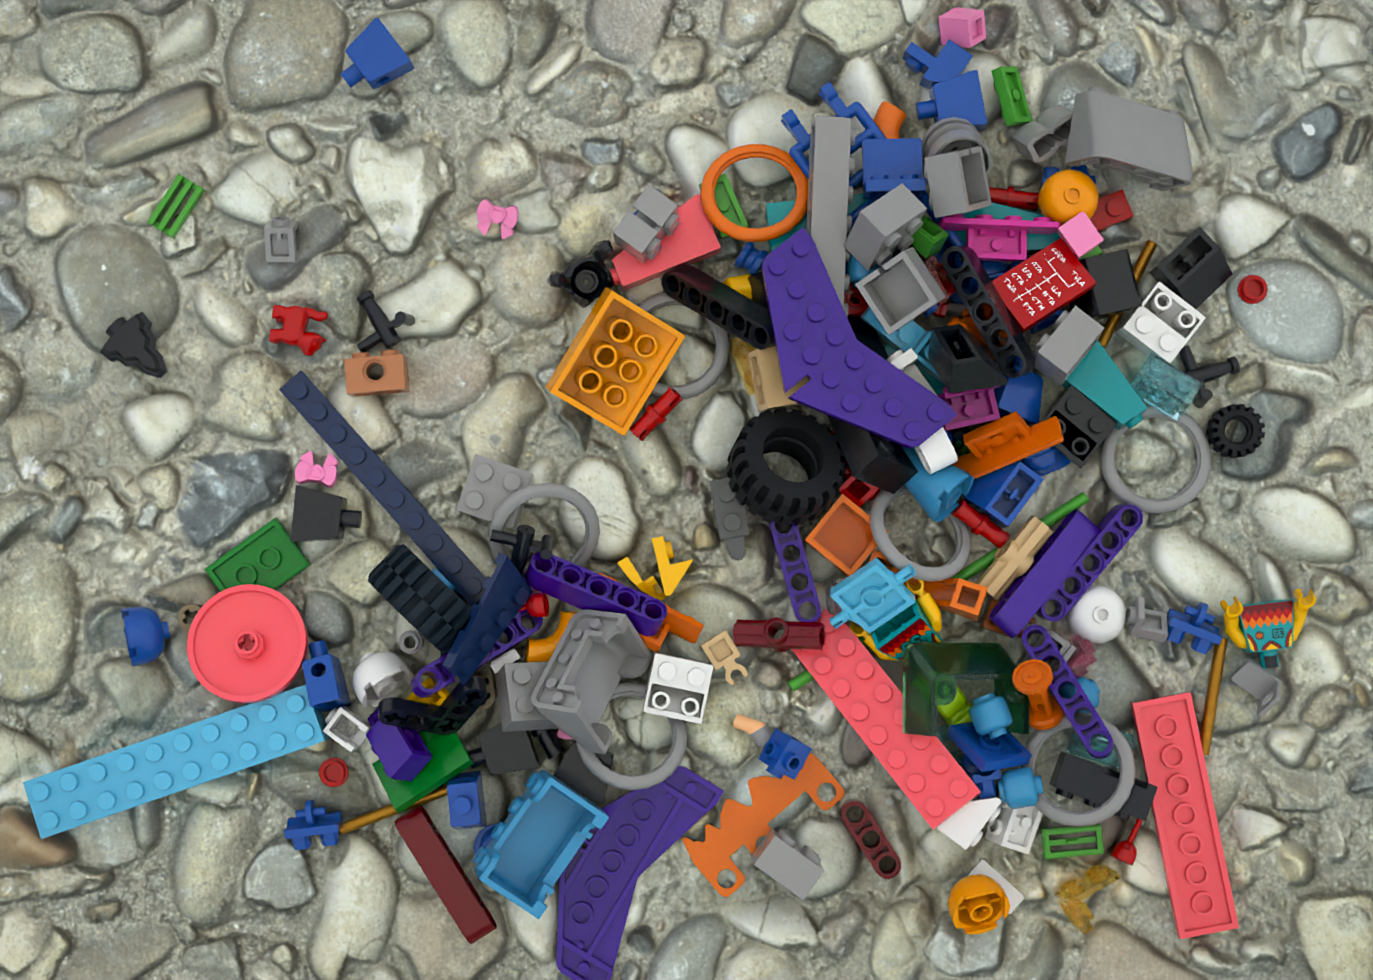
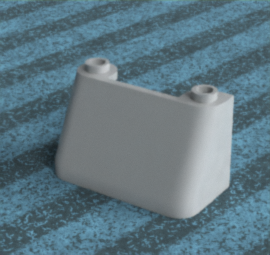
M1090 87L1088 91L1075 95L1065 164L1079 167L1081 162L1088 161V163L1093 164L1094 168L1107 166L1147 178L1146 182L1150 183L1149 188L1159 191L1191 185L1193 174L1184 118L1178 115V111L1171 109L1159 110L1107 94L1106 89L1100 87Z
M590 609L581 610L570 619L532 693L531 703L541 715L588 751L606 754L613 735L608 726L599 722L621 678H636L642 675L648 668L653 655L626 614Z

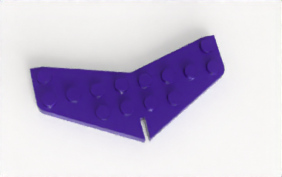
M801 228L765 257L761 269L784 394L805 377L810 380L788 399L907 448L920 446L957 416L947 402L856 339L813 238L804 228Z
M679 765L674 773L663 782L650 788L631 790L601 808L609 816V819L601 830L597 827L590 829L593 835L590 840L586 838L584 841L588 846L586 849L582 846L578 849L559 877L556 965L562 974L572 980L611 979L637 878L717 804L724 792L723 789L687 767Z

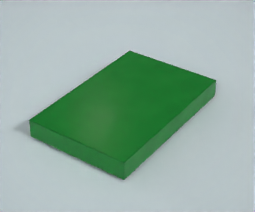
M275 517L204 570L220 592L234 586L246 584L261 585L278 590L311 566V563L296 542L290 541L291 535L280 520Z
M424 731L419 733L433 757L412 782L391 779L385 773L380 759L372 764L394 809L398 813L404 811L474 764L457 732L450 735H440Z

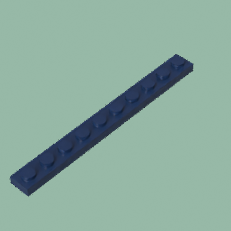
M300 370L279 389L445 578L456 588L471 607L473 604L477 605L485 591L482 585L486 577L309 377Z

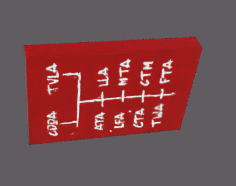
M1061 238L992 281L1022 333L1093 289L1096 285V281Z

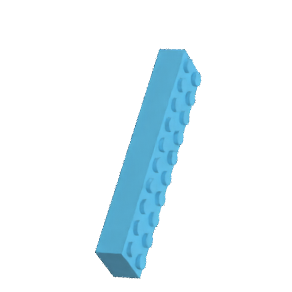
M305 684L279 693L270 699L227 711L25 781L23 784L40 837L43 839L329 740L331 737L323 732L327 726L324 722L323 713L310 707Z

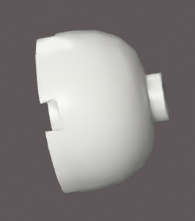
M1091 585L1066 614L1069 630L1078 639L1087 643L1103 644L1113 640L1122 631L1126 622V608L1123 600L1115 591L1104 586Z
M370 652L360 659V663L352 677V687L364 708H367V704L370 703L373 708H376L381 700L391 697L397 698L403 692L399 688L405 682L409 686L414 675L400 656L391 652Z

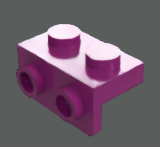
M1000 386L960 393H949L946 387L942 388L943 394L937 396L947 402L957 414L956 417L943 426L944 430L949 431L1000 419L994 389Z

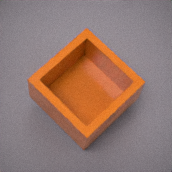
M843 494L837 498L803 540L847 577L859 569L877 546L870 528V516Z

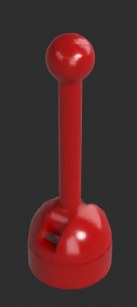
M546 593L530 596L526 604L519 611L527 610L533 617L549 616V601Z
M1137 818L1128 840L1118 842L1110 856L1133 866L1137 856V849L1133 841L1143 820Z

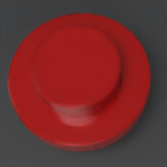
M1258 275L1244 277L1237 287L1238 296L1247 304L1261 302L1266 297L1268 291L1265 280Z
M337 757L325 760L319 768L321 781L329 787L341 786L349 776L348 765L344 760Z

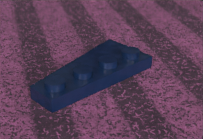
M498 553L494 561L497 567L492 577L487 576L482 585L485 591L478 605L473 604L469 614L471 617L466 629H460L443 663L444 668L453 679L462 685L467 683L533 592L508 556Z

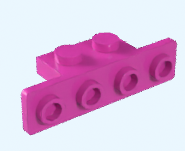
M955 214L943 217L937 225L944 230L966 231V246L975 251L980 261L1023 262L1027 259V234H1054L1060 227V222H1052L1049 217L1033 218V221L1022 220L1021 216H1006L1004 219H993L992 215L987 214L976 215L975 218H964L963 214Z

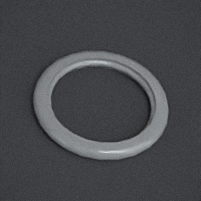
M661 292L645 299L638 307L651 314L653 311L664 306L684 305L669 297L665 292ZM706 319L714 332L716 343L715 356L710 367L701 377L686 385L672 386L657 382L651 395L660 398L669 387H672L683 399H689L704 393L714 385L724 372L729 359V332Z
M1145 404L1147 409L1142 414L1144 419L1163 418L1175 422L1191 437L1197 455L1196 469L1192 479L1179 493L1163 499H1148L1128 489L1121 481L1115 465V450L1120 437L1128 429L1127 426L1120 430L1114 427L1104 439L1100 455L1102 474L1109 489L1124 504L1135 505L1144 513L1162 514L1173 512L1189 504L1205 486L1211 468L1209 441L1203 429L1194 418L1181 409L1167 404Z
M541 483L527 486L509 496L496 510L491 520L488 534L489 546L494 559H496L498 553L508 556L510 560L511 556L504 544L490 541L492 530L504 532L509 516L517 507L527 501L540 497H556L566 500L575 506L582 515L585 523L584 542L580 550L569 562L583 567L591 558L598 544L600 526L594 506L580 492L565 485ZM524 567V570L522 572V574L524 575V580L528 567Z
M905 485L894 494L882 489L874 499L871 507L870 528L877 547L889 563L899 571L908 564L912 565L917 573L912 578L923 581H942L960 572L968 560L971 547L968 526L950 514L947 518L953 526L957 540L956 551L952 559L939 567L918 565L907 559L896 549L888 537L884 526V513L889 503L896 497L912 494Z
M635 682L619 683L611 700L624 696H635L645 699L647 685ZM667 717L673 735L671 749L661 765L645 774L632 776L612 771L598 759L595 753L588 751L576 741L577 750L590 772L604 783L628 790L650 788L671 776L680 765L687 743L685 721Z
M1078 712L1075 716V721L1080 725H1086L1092 720L1090 713ZM1065 714L1062 721L1057 726H1054V728L1046 730L1036 729L1025 746L1032 756L1029 763L1021 765V768L1030 767L1036 776V759L1045 741L1058 731L1072 728ZM1101 718L1112 736L1113 747L1120 764L1119 782L1114 793L1101 806L1081 812L1069 811L1058 807L1044 793L1038 794V803L1035 807L1049 819L1067 826H1092L1108 820L1128 800L1134 786L1136 771L1133 752L1127 739L1118 728L1106 719Z

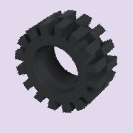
M1232 404L1219 409L1207 423L1209 429L1206 430V435L1210 436L1208 440L1209 445L1213 444V450L1220 452L1223 457L1238 458L1253 453L1257 447H1260L1262 444L1260 440L1265 436V432H1262V428L1265 427L1264 422L1260 423L1259 421L1262 418L1260 414H1255L1253 412L1255 409L1252 407L1246 408L1244 404ZM1238 420L1245 426L1246 435L1241 442H1232L1226 437L1225 427L1229 421Z

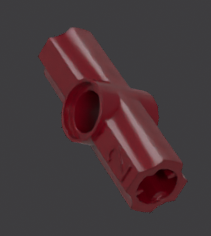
M773 617L769 620L737 619L733 627L734 644L738 647L774 648L776 651L785 652L789 649L822 650L823 645H825V625L822 622L785 621L779 617ZM784 630V634L780 638L774 639L778 631Z

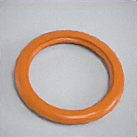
M747 144L723 153L710 165L701 183L700 200L704 213L710 222L722 233L746 242H765L789 233L801 222L807 213L808 179L789 153L765 144ZM748 158H765L785 167L794 178L797 188L796 201L790 213L782 221L764 228H746L729 221L717 207L715 187L722 172L731 164Z

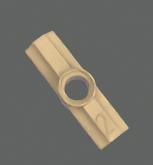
M1031 515L1015 536L1009 538L1003 547L997 549L994 555L995 560L976 584L988 587L987 594L998 600L1016 577L1022 576L1031 567L1034 561V554L1053 531L1038 518Z

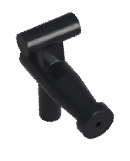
M369 290L357 297V301L360 305L364 306L376 332L358 343V349L360 352H367L383 342L386 349L397 345L401 338L395 328L403 324L412 326L415 323V317L399 311L395 314V319L390 321L373 299V292Z
M1189 345L1184 346L1179 352L1186 371L1177 374L1178 382L1182 389L1196 387L1198 396L1194 400V405L1197 408L1204 407L1213 396L1212 391L1206 389L1204 383L1213 381L1228 373L1233 375L1240 372L1238 360L1234 356L1227 358V361L1197 367Z
M519 525L516 534L492 530L490 541L513 546L511 562L523 578L522 572L529 558L530 551L540 552L543 559H550L552 557L553 537L551 535H544L541 541L533 540L535 529L529 525Z

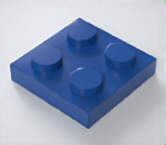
M973 722L951 725L947 733L957 747L967 755L981 772L1026 765L1032 756L1007 729V734L990 739L988 734L979 735L975 730Z

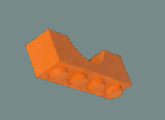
M873 550L870 561L877 558L890 571L894 573L899 572L881 552ZM948 578L942 581H924L923 589L926 593L929 592L939 609L978 622L987 596L988 587L960 578ZM909 579L910 584L913 586L920 584L918 579Z

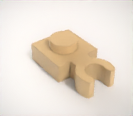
M726 630L701 645L716 671L724 666L726 669L725 678L730 685L735 684L731 678L733 670H740L744 677L748 676L745 667L741 664H736L734 660L741 656Z

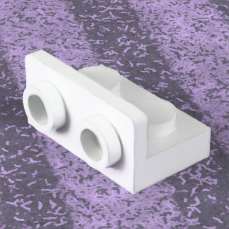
M999 792L997 798L1001 800L1000 792ZM1001 802L999 805L1001 808L999 815L992 823L988 822L985 838L998 845L1029 855L1042 813L1035 806L1011 809L1007 802Z

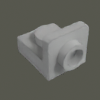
M285 216L274 217L271 221H268L264 227L266 262H296L295 231L298 228V221H290L289 217Z

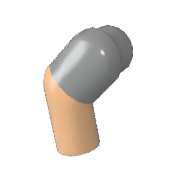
M737 714L734 719V728L747 732L756 745L764 748L772 735V731L769 730L764 722Z

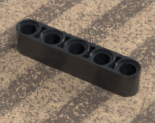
M952 246L947 248L942 255L941 262L943 268L1000 369L1010 378L1030 374L1035 367L1034 355L975 251L968 246ZM958 252L964 258L961 267H958L955 263V256ZM972 278H975L978 282V289L975 293L969 287ZM987 303L993 309V315L990 319L984 314V307ZM1001 330H1004L1008 336V341L1005 345L1001 344L998 338ZM1015 356L1020 357L1023 362V367L1020 371L1014 368L1013 360Z
M689 264L666 272L662 276L661 285L669 297L756 349L763 350L775 345L770 313L765 307Z

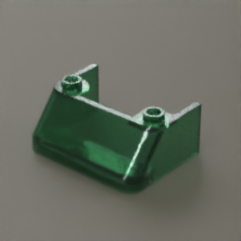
M913 642L909 644L903 654V733L937 736V705H947L954 700L957 692V680H994V693L996 696L1004 697L1013 718L1012 724L1006 727V729L1010 733L1029 734V700L1026 694L1019 692L1014 687L1012 681L1013 671L1017 668L1016 664L998 643Z

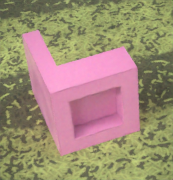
M955 7L939 16L942 45H945L950 39L960 47L971 48L986 39L984 10Z
M1080 212L1056 231L1077 259L1104 241L1084 212Z

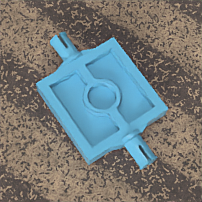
M875 558L831 588L830 597L840 605L842 610L830 618L831 625L838 629L841 625L851 620L859 624L870 634L915 603V595L904 585V582L917 574L914 567L908 564L899 572L894 573L879 559Z

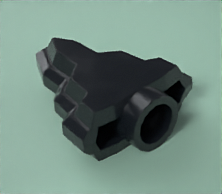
M140 312L128 321L124 317L118 318L108 327L106 334L110 338L104 344L100 353L111 362L120 361L126 367L137 366L143 373L160 379L168 372L164 357L156 349L157 338L150 330L152 322L144 312Z

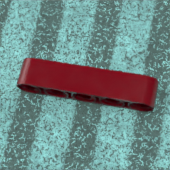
M418 805L396 819L394 823L398 832L466 940L473 944L495 930L497 925L494 918L426 810L421 805Z

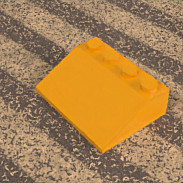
M605 287L545 387L552 394L625 436L684 340L685 335Z

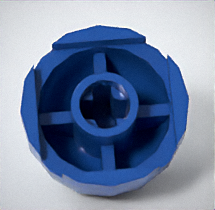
M142 606L121 609L132 667L154 661L164 651L165 639L170 638L167 621L161 622L158 613L151 608Z

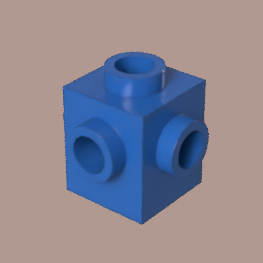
M775 728L769 741L765 744L759 760L768 765L766 771L777 778L782 779L783 775H786L795 780L812 748L797 738Z

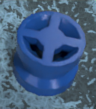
M747 242L734 266L738 269L744 268L750 275H754L762 267V263L769 252L758 250L755 248L754 243Z

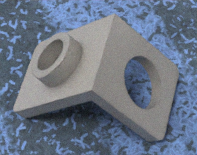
M1247 660L1231 676L1233 682L1258 699L1257 715L1260 718L1279 702L1282 681L1254 661Z

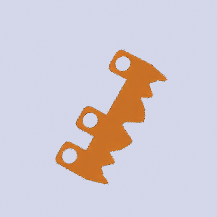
M809 753L803 768L799 771L795 780L786 775H783L782 779L760 776L748 780L752 806H746L732 799H726L720 813L721 828L719 829L709 824L705 825L704 842H693L687 837H682L693 863L721 896H730L745 882V876L729 857L743 844L753 854L756 850L757 839L761 836H766L771 829L767 824L803 792L806 791L822 810H829L844 797L845 791L843 787L812 753ZM822 783H831L835 787L836 795L833 800L824 802L819 799L817 789ZM724 869H730L736 875V882L730 888L721 887L717 881L719 872Z

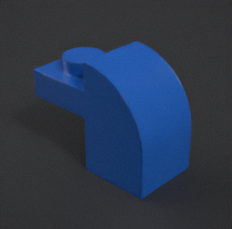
M949 39L936 58L911 42L905 50L902 59L906 61L905 65L915 73L922 72L924 74L919 85L931 89L936 83L949 81L956 76L962 75L973 55Z

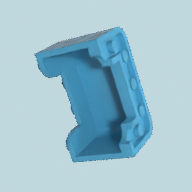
M544 769L539 773L534 771L525 784L528 788L522 797L517 796L508 808L510 814L504 823L502 821L497 823L491 832L492 840L486 848L482 846L473 858V862L476 863L474 870L480 881L537 919H540L548 907L544 904L547 898L546 893L552 895L555 891L553 886L585 839L588 838L590 840L593 834L590 832V829L597 827L601 830L609 819V816L603 809Z

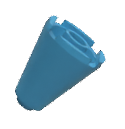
M901 446L918 471L917 474L904 484L930 519L937 522L943 521L960 505L956 501L961 494L965 497L967 496L973 485V476L952 464L930 475L925 470L915 449Z

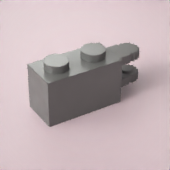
M731 478L710 481L720 541L726 540L728 554L732 560H742L745 557L744 555H746L744 536H749L745 507L736 499L738 493L731 491L729 486Z

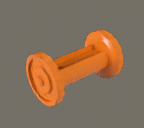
M1031 659L1024 661L1014 669L1012 681L1014 687L1028 697L1029 703L1024 710L1028 725L1037 730L1051 729L1057 726L1064 716V712L1055 697L1051 696L1048 691V686L1051 685L1053 680V673L1051 667L1046 662Z

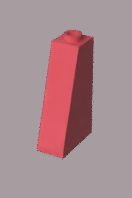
M700 194L693 196L678 208V222L680 223L670 237L665 235L661 240L660 245L662 248L653 260L648 258L643 264L625 250L612 259L614 268L609 270L615 286L621 284L623 291L659 278L666 272L681 266L692 265L721 253V247L712 224L704 213Z

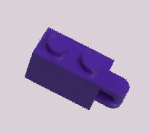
M377 707L368 717L372 728L366 733V737L372 745L371 749L378 756L384 766L385 773L391 779L412 782L433 756L417 730L381 723L378 718Z

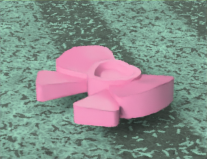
M487 199L482 200L477 209L479 221L477 228L483 235H486L492 221L495 224L501 222V238L505 239L513 235V228L519 218L518 207L513 205L505 208L493 205Z
M312 451L300 457L301 461L295 468V478L298 484L316 482L322 483L327 488H332L335 485L338 475L336 469L338 461L331 453L328 454L323 467L318 464L314 465Z

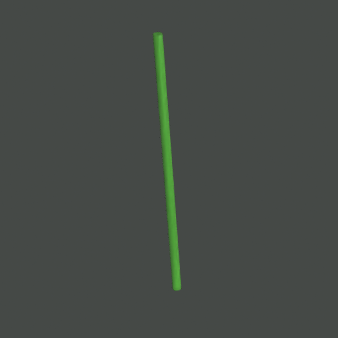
M1081 492L1041 518L1040 521L1050 527L1068 516L1073 510L1088 503L1089 499L1084 492ZM996 547L951 578H960L967 581L993 563L995 560L994 555L998 548ZM863 636L857 637L866 646L863 642L865 638ZM805 670L788 681V684L795 692L814 678L808 670Z

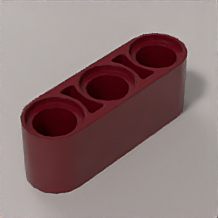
M851 798L846 800L840 808L841 818L872 867L884 879L896 877L901 870L900 859L869 810L858 799ZM849 807H861L862 815L858 820L851 821L847 819L846 812ZM868 831H874L878 834V840L872 846H867L862 841L863 835ZM885 856H890L894 859V865L888 871L879 869V862Z

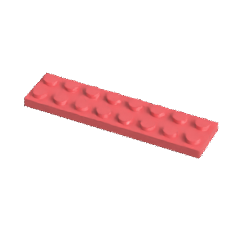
M830 605L821 612L820 617L815 621L822 622L825 625L826 638L822 650H791L925 821L935 830L977 797L981 791L857 636L850 630L849 626L844 623L838 629H835L831 625L830 618L838 613Z
M1191 692L1132 702L1130 705L1145 779L1147 783L1158 787L1151 808L1177 936L1180 939L1239 928Z

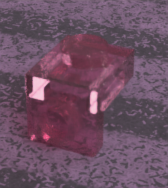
M1074 635L1070 640L1079 651V654L1066 663L1074 676L1081 678L1088 672L1086 668L1097 661L1093 655L1096 650L1089 640Z

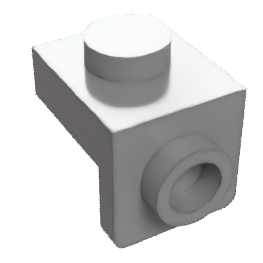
M1137 596L1133 606L1129 605L1126 611V623H1129L1130 636L1164 643L1168 637L1167 613L1145 609L1144 597Z

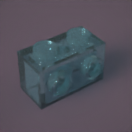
M1150 353L1130 385L1143 401L1178 421L1191 404L1202 383Z

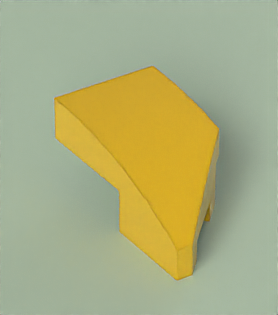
M628 557L617 562L627 577L645 594L660 601L666 598L654 576L643 581Z

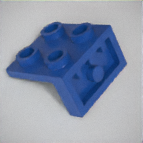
M920 138L864 139L862 141L863 199H879L902 183L917 198H923L926 192V178H923L922 140Z

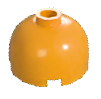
M1067 169L1054 173L1046 179L1039 190L1038 206L1044 217L1051 218L1052 222H1060V226L1080 212H1084L1091 219L1098 205L1099 195L1096 184L1090 176L1078 170Z
M982 874L970 875L958 881L950 890L947 903L954 926L958 930L959 928L964 929L965 933L970 935L982 934L993 930L998 926L996 921L1002 915L1005 920L1010 909L1008 897L1001 885L993 878Z

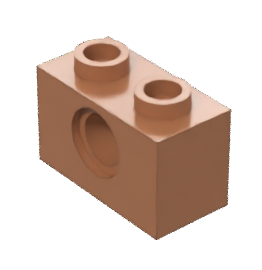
M399 350L381 351V356L372 357L367 352L354 353L352 358L344 359L346 391L349 396L359 397L410 392L407 357L399 354ZM378 365L382 366L384 369L383 376L378 380H372L370 377L371 369Z

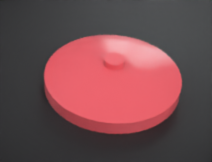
M254 584L234 586L210 598L194 617L187 638L188 660L198 681L207 690L224 700L245 704L270 699L285 690L302 669V662L306 659L308 649L307 628L302 615L295 605L280 592L266 586Z

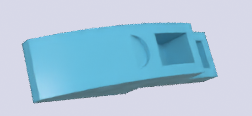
M868 306L860 318L880 334L879 337L897 351L901 349L904 353L912 348L918 356L914 364L943 383L928 358L931 332L925 331L912 320L899 330L888 335L870 306Z

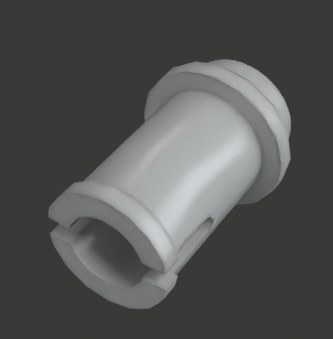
M406 631L399 638V646L407 654L418 652L424 645L423 636L416 631ZM409 637H413L415 639L416 643L414 647H412L409 644Z

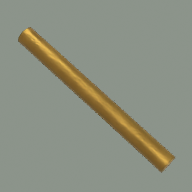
M1150 240L1146 241L1133 267L1137 285L1157 247V244ZM1123 313L1108 317L1104 330L1098 339L1104 349H1106Z
M1222 638L1219 645H1214L1200 731L1203 754L1209 756L1228 641L1225 638Z
M447 783L441 785L404 811L447 796ZM392 804L341 822L339 830L343 835L399 813Z

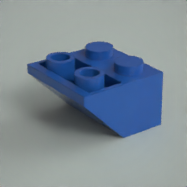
M1016 461L974 479L967 496L965 497L961 494V497L982 513L989 515L990 519L1002 528L1010 526L1044 479L1022 462Z

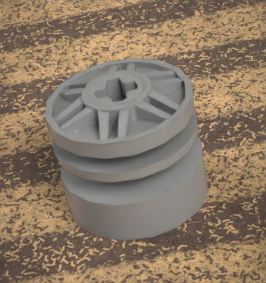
M958 117L942 119L933 124L924 134L922 140L923 160L925 157L950 152L953 148L956 151L982 146L987 178L992 167L991 154L975 125L966 119Z

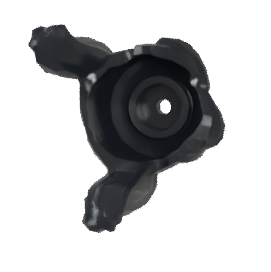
M609 240L597 242L587 255L579 256L570 262L563 272H551L547 278L548 284L551 287L565 288L573 297L574 302L578 303L581 308L589 306L596 298L600 297L605 287L611 289L614 285V280L604 264V261L614 251ZM584 279H587V280H588V284H587V285H585V284L583 283V280H584Z

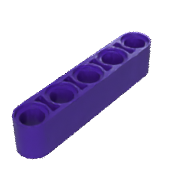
M1119 504L1109 511L1098 524L1099 532L1038 609L1036 612L1038 617L1053 622L1065 617L1143 523V513L1137 506ZM1125 510H1128L1131 515V520L1127 525H1124L1121 521V515ZM1109 532L1112 536V543L1109 547L1105 548L1102 544V537L1105 533ZM1087 555H1091L1093 558V565L1089 570H1086L1083 566V560ZM1072 577L1075 585L1073 590L1067 593L1064 589V582L1067 578ZM1049 600H1053L1056 605L1055 611L1047 615L1045 605Z
M1078 509L1073 510L1035 555L1031 567L1016 579L993 608L988 619L1010 638L1018 635L1096 537L1099 527Z
M772 521L768 525L793 613L800 622H815L820 617L821 606L798 526L791 522L790 531L782 534L775 529V521ZM792 545L798 549L799 557L795 562H788L784 559L783 550L786 546ZM799 573L803 574L807 579V586L801 591L795 590L791 585L792 577ZM804 602H810L815 607V614L810 619H804L799 614V608Z
M540 552L535 553L530 560L525 574V580L531 588L582 610L590 609L626 614L636 631L644 636L657 634L667 615V608L659 599L553 554L550 559H543Z
M527 610L518 611L504 631L508 637V643L504 644L497 640L478 668L531 637L541 628L543 617H533ZM521 617H527L531 620L532 629H527L521 624ZM448 653L423 667L413 677L411 688L416 696L420 698L431 697L456 682L443 666ZM421 676H429L433 680L434 686L432 689H427L421 684Z
M1040 625L1028 626L1022 634L1025 650L1031 659L1042 660L1043 662L1049 659L1059 661L1060 668L1053 673V680L1048 688L1091 757L1096 759L1107 758L1113 751L1111 734L1047 630ZM1033 634H1041L1045 639L1041 646L1032 647L1028 644L1029 637ZM1064 685H1072L1075 687L1076 693L1072 698L1064 699L1059 695L1060 688ZM1085 710L1090 712L1092 715L1091 722L1086 725L1078 724L1075 721V716L1079 711ZM1098 736L1104 737L1108 741L1107 748L1101 752L1091 748V741Z

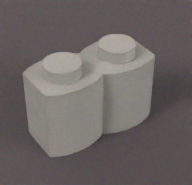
M1061 105L1053 106L1044 111L1037 121L1021 126L1012 136L1020 154L1037 163L1050 158L1058 150L1059 146L1068 145L1073 111Z

